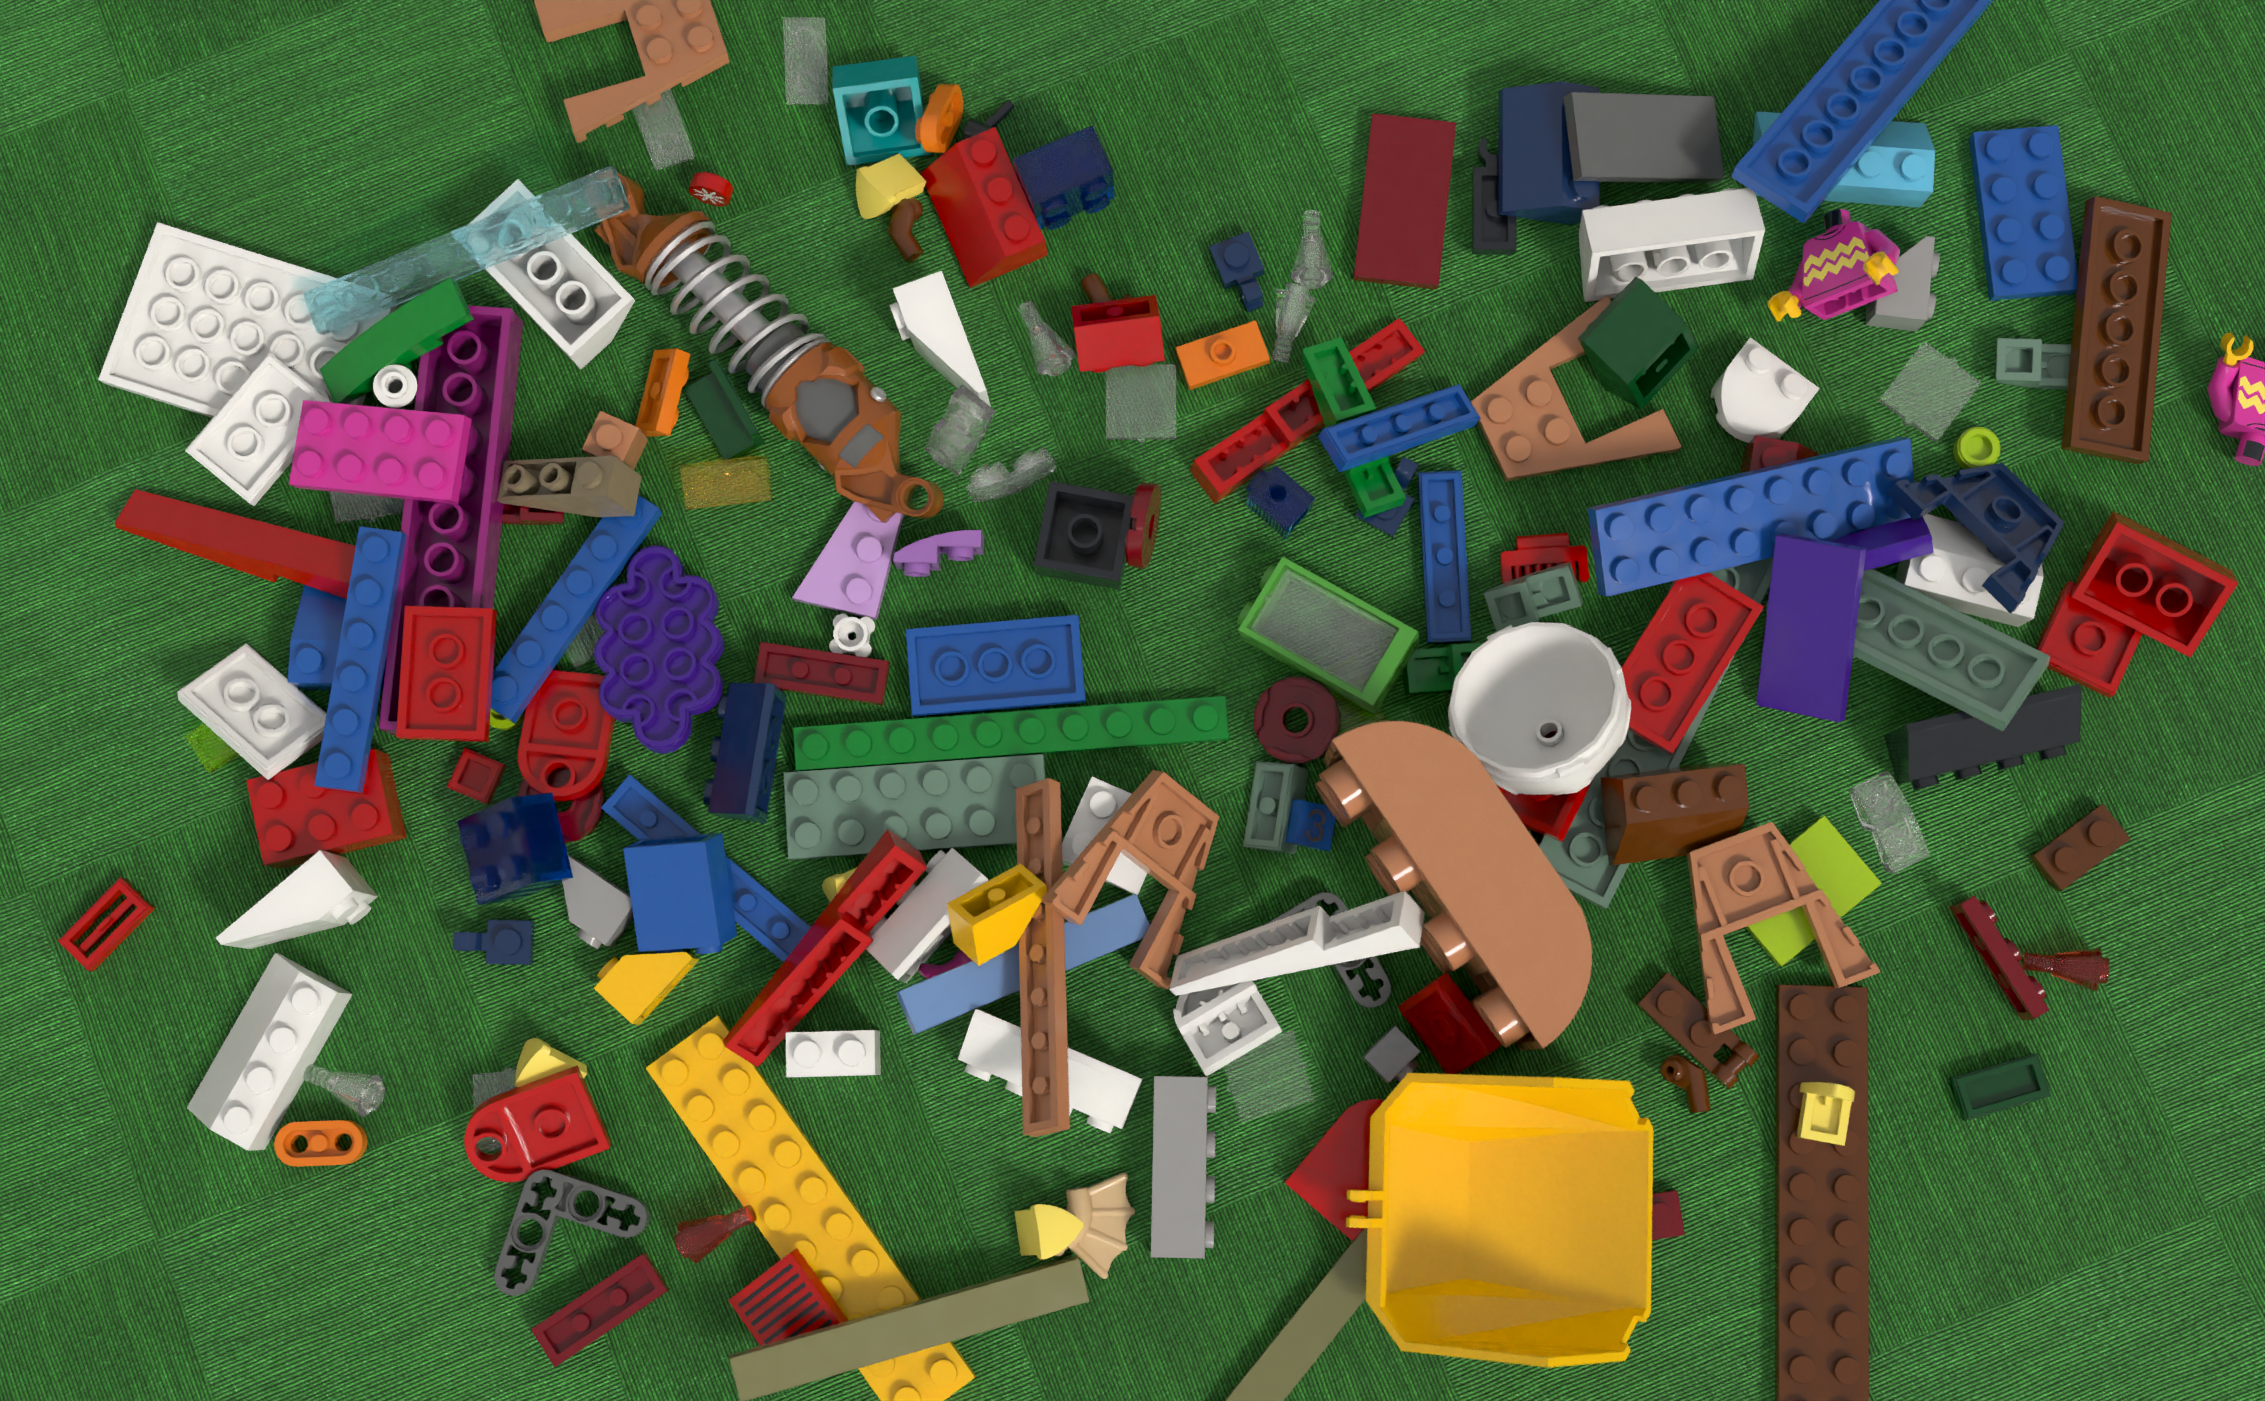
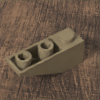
M616 456L505 461L497 501L503 504L592 517L634 516L642 476Z

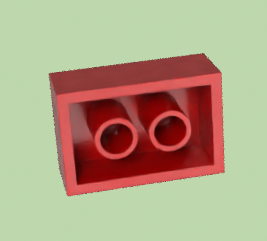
M377 749L370 750L363 793L314 786L318 763L281 771L269 780L264 776L246 780L261 855L265 866L283 869L305 863L319 850L340 855L407 838L389 754Z

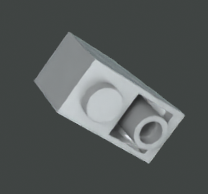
M1926 236L1898 258L1896 267L1899 272L1893 276L1898 291L1867 303L1866 326L1916 332L1927 319L1932 318L1935 310L1936 295L1935 293H1930L1931 278L1936 277L1940 261L1939 252H1934L1935 237Z

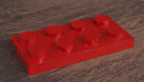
M1710 573L1675 580L1621 666L1626 691L1631 700L1628 730L1666 754L1672 755L1764 606Z

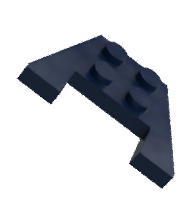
M2003 463L1959 470L1955 476L1941 478L1938 474L1928 475L1921 482L1910 483L1908 479L1899 480L1888 492V495L1915 521L1941 504L1945 505L1956 516L1957 521L1961 525L1968 528L1987 546L1988 551L1993 556L2006 564L1992 573L1982 584V587L2010 614L2016 610L2025 598L2028 587L2034 581L2042 561L2048 555L2065 523Z

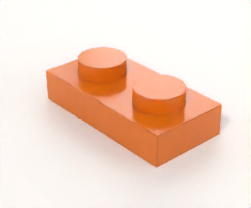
M677 348L654 350L635 425L640 428L645 436H670L671 430L678 420L679 411L677 406L681 390L689 376L687 366L690 353Z

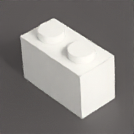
M880 1031L786 1032V1077L881 1075Z

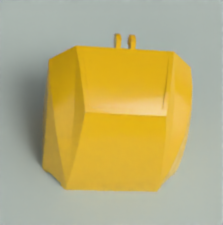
M1407 1073L1370 1117L1369 1189L1347 1190V1199L1351 1202H1366L1368 1200V1218L1360 1215L1346 1217V1227L1367 1228L1366 1302L1401 1351L1540 1367L1626 1361L1631 1352L1629 1345L1626 1344L1637 1322H1646L1651 1313L1653 1126L1649 1118H1640L1631 1100L1635 1091L1630 1081Z

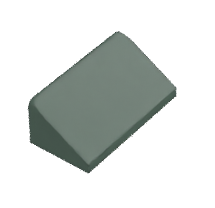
M1256 761L1243 847L1290 855L1296 853L1297 845L1286 843L1292 801L1304 800L1308 779L1307 769L1294 764Z

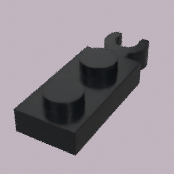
M1481 138L1477 148V157L1484 167H1473L1472 254L1515 255L1517 250L1516 217L1498 214V155L1490 154L1486 148V138Z

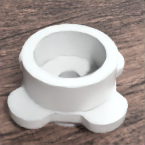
M846 614L837 615L833 619V626L835 628L833 632L834 639L829 644L831 652L855 654L856 656L867 658L872 652L869 641L871 633L875 630L874 621L866 616L858 619L856 617H848ZM851 632L856 633L854 640L848 638Z

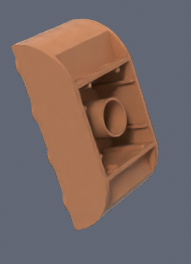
M1384 721L1357 727L1333 739L1323 759L1328 769L1319 774L1321 780L1315 783V787L1333 816L1344 828L1361 817L1379 844L1370 850L1371 853L1364 858L1385 892L1390 896L1402 891L1408 892L1411 890L1431 919L1423 924L1420 943L1426 953L1443 974L1451 970L1454 971L1460 966L1464 967L1481 992L1480 995L1469 1002L1503 1047L1507 1048L1515 1042L1520 1051L1545 1048L1565 1030L1576 1015L1590 980L1592 967L1591 939L1585 916L1578 902L1477 756L1452 736L1430 726L1414 722Z

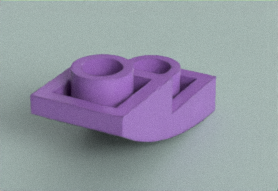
M982 530L947 532L921 539L895 552L894 564L898 570H904V575L927 577L930 576V570L940 571L941 554H948L949 560L971 561L974 554L984 555V536Z

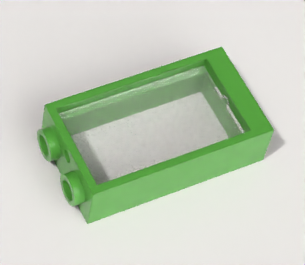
M1282 556L1277 566L1270 565L1265 571L1259 584L1262 591L1254 603L1249 601L1238 617L1237 624L1240 625L1238 631L1242 640L1377 715L1420 643L1418 631Z

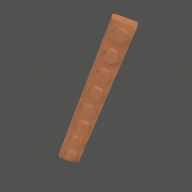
M1050 778L1016 789L1017 865L1021 863L1046 885L1047 892L1063 875L1060 782ZM1043 902L1040 903L1019 939L1023 1134L1032 1137L1070 1129L1064 918Z

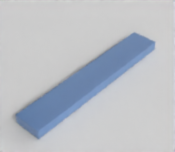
M1136 894L1088 913L1082 925L1073 924L1069 921L1064 923L1065 972L1144 938L1150 924ZM1019 942L1014 947L980 966L971 961L896 993L913 1035L1020 991Z

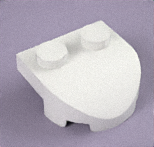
M1750 337L1714 384L1711 398H1715L1718 409L1716 419L1719 424L1735 438L1749 443L1754 436L1777 440L1782 437L1820 388Z
M1253 981L1182 994L1178 998L1176 1009H1173L1176 1025L1206 1077L1282 1032Z

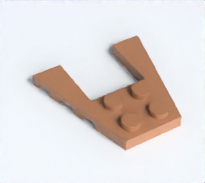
M534 0L547 43L628 20L645 73L643 77L564 99L577 143L586 140L585 134L603 124L608 128L624 119V113L645 102L649 106L662 99L661 93L679 83L682 84V87H685L730 62L710 0Z
M1608 295L1596 302L1471 401V404L1481 418L1478 421V425L1505 482L1559 473L1561 470L1600 466L1602 463L1641 459L1649 455L1666 452L1670 454L1678 452L1682 448L1664 409L1588 443H1585L1550 370L1586 354L1578 337L1611 303Z
M1152 770L1045 894L1041 902L1070 923L1082 925L1119 854L1125 855L1169 889L1129 964L1132 969L1155 986L1168 989L1171 978L1166 976L1172 956H1179L1184 936L1180 935L1179 932L1186 909L1192 910L1197 894L1192 891L1198 869L1204 870L1219 816L1165 772Z
M1773 822L1687 853L1711 1035L1756 1019L1723 935L1797 907H1803L1835 989L1881 973L1876 963H1872L1859 945L1860 941L1849 926H1845L1832 908L1831 902L1822 889H1818L1805 871L1806 867Z

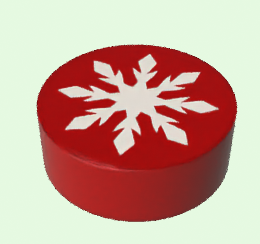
M708 172L694 174L688 189L689 193L697 200L720 207L729 205L734 190L729 181Z

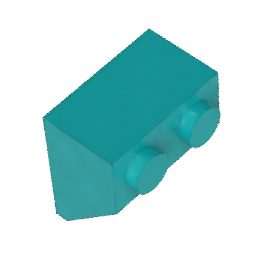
M916 56L832 67V89L847 166L883 161L899 153L904 158L930 155V152H926L923 149L922 143L917 142L915 134L916 122L919 117L923 116L925 111Z

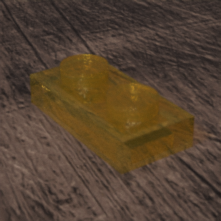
M767 455L682 464L680 467L686 510L771 501L773 498Z

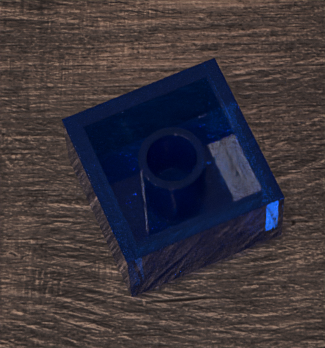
M1093 125L1013 159L1015 173L1040 229L1045 227L1048 230L1060 228L1071 220V216L1085 210L1087 213L1098 212L1110 204L1109 200L1115 198L1113 170Z
M552 793L510 797L457 821L460 830V840L464 847L471 875L470 881L478 905L518 900L573 878Z

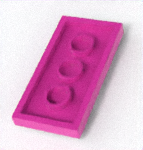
M303 400L289 485L301 489L458 504L472 419L466 415Z

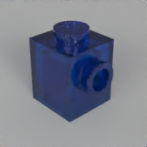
M1277 465L1268 474L1261 470L1246 488L1250 492L1247 497L1246 506L1284 538L1291 533L1313 508L1315 501L1311 494Z

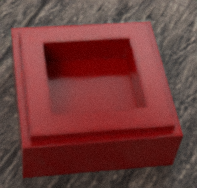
M464 748L447 788L490 805L507 765Z

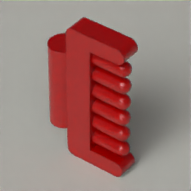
M1568 533L1516 536V550L1504 551L1499 556L1502 584L1513 580L1512 567L1514 579L1522 577V567H1524L1525 576L1533 573L1532 566H1534L1535 572L1543 570V565L1547 569L1553 567L1554 564L1557 566L1567 562H1571L1576 580L1575 563L1577 564L1578 581L1586 583L1589 580L1587 548L1584 545L1569 546Z

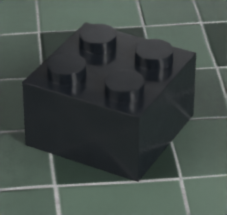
M1050 481L1034 560L1036 575L1121 590L1126 564V533L1131 529L1133 518H1130V508L1134 496Z

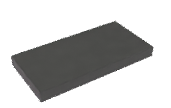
M1571 92L1563 97L1573 181L1717 183L1724 179L1714 96Z

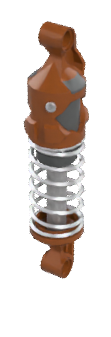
M616 172L604 173L597 179L594 184L593 194L602 222L594 231L610 246L611 256L617 269L639 280L648 290H651L653 295L665 294L682 282L684 285L674 296L670 305L672 315L685 313L701 301L704 305L697 311L690 323L689 331L691 334L703 333L714 326L719 320L723 323L710 341L709 351L711 354L725 351L738 339L743 343L729 362V372L738 373L746 369L752 376L748 383V391L750 393L759 391L762 393L761 404L770 413L768 420L787 440L798 441L818 461L819 466L833 477L838 493L854 502L865 504L882 523H887L896 512L925 519L939 513L944 502L943 491L939 485L930 480L906 476L901 472L899 440L902 414L900 410L886 397V393L882 389L876 387L864 375V366L847 349H843L841 346L836 347L824 334H807L808 320L805 315L788 314L789 301L785 295H768L769 280L767 277L759 274L749 275L750 261L744 255H730L731 242L726 236L714 235L715 226L702 211L660 216L646 215L644 192L639 183ZM624 185V198L615 204L613 193L617 187ZM713 242H721L724 247L722 258L710 263L704 255ZM740 262L743 266L741 278L730 283L722 274L728 263ZM759 281L763 286L762 293L759 298L749 302L741 293L747 283ZM689 291H691L694 294V296L689 301L679 306L680 302L683 300L686 294ZM779 301L782 305L780 315L777 319L769 322L760 312L766 303ZM711 311L713 315L698 326L703 317ZM798 320L801 324V329L795 323L788 322ZM730 330L733 334L718 345L720 340ZM748 351L746 359H744L743 361H741V362L738 364V362L741 360V358H742V357L745 355V353ZM923 486L928 493V502L922 509L917 510L912 503V495L917 488Z

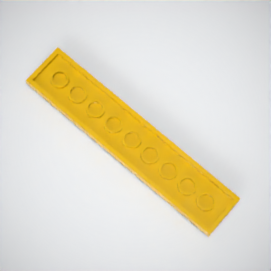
M720 1016L714 1017L646 1067V1070L779 1258L783 1259L797 1248L848 1320L922 1300L757 1067L724 1047L723 1040L730 1032V1029ZM952 1341L858 1368L880 1401H945L976 1377Z

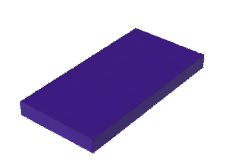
M1784 533L1776 535L1756 705L1834 722L1845 720L1866 548Z

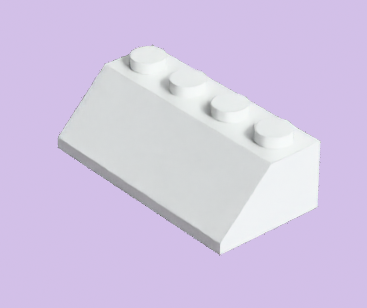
M518 179L455 236L464 249L580 370L612 342L635 302L634 298Z
M1728 188L1715 193L1700 195L1684 194L1677 198L1655 201L1641 200L1633 204L1611 207L1602 205L1593 209L1582 210L1579 247L1584 301L1600 300L1606 295L1610 299L1615 298L1635 277L1642 279L1654 292L1752 280L1765 232L1755 192L1749 188Z
M275 953L187 1109L211 1131L247 1151L265 1150L353 994L283 955Z
M975 1009L958 1060L967 1063L964 1072L985 1081H989L991 1074L1008 1081L1005 1089L1022 1096L1021 1027ZM1068 1048L1069 1114H1071L1073 1109L1088 1114L1087 1124L1111 1133L1114 1126L1122 1129L1143 1079Z

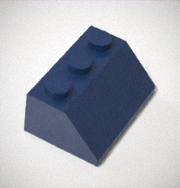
M1559 81L1502 88L1499 90L1498 214L1574 225L1581 221L1582 210L1593 209L1599 206V181H1573L1563 98L1571 92L1599 93V87Z
M730 683L728 694L722 693L718 707V718L723 720L721 737H714L711 749V761L716 762L714 779L707 780L704 791V804L709 805L708 812L716 817L767 823L787 696L775 684Z

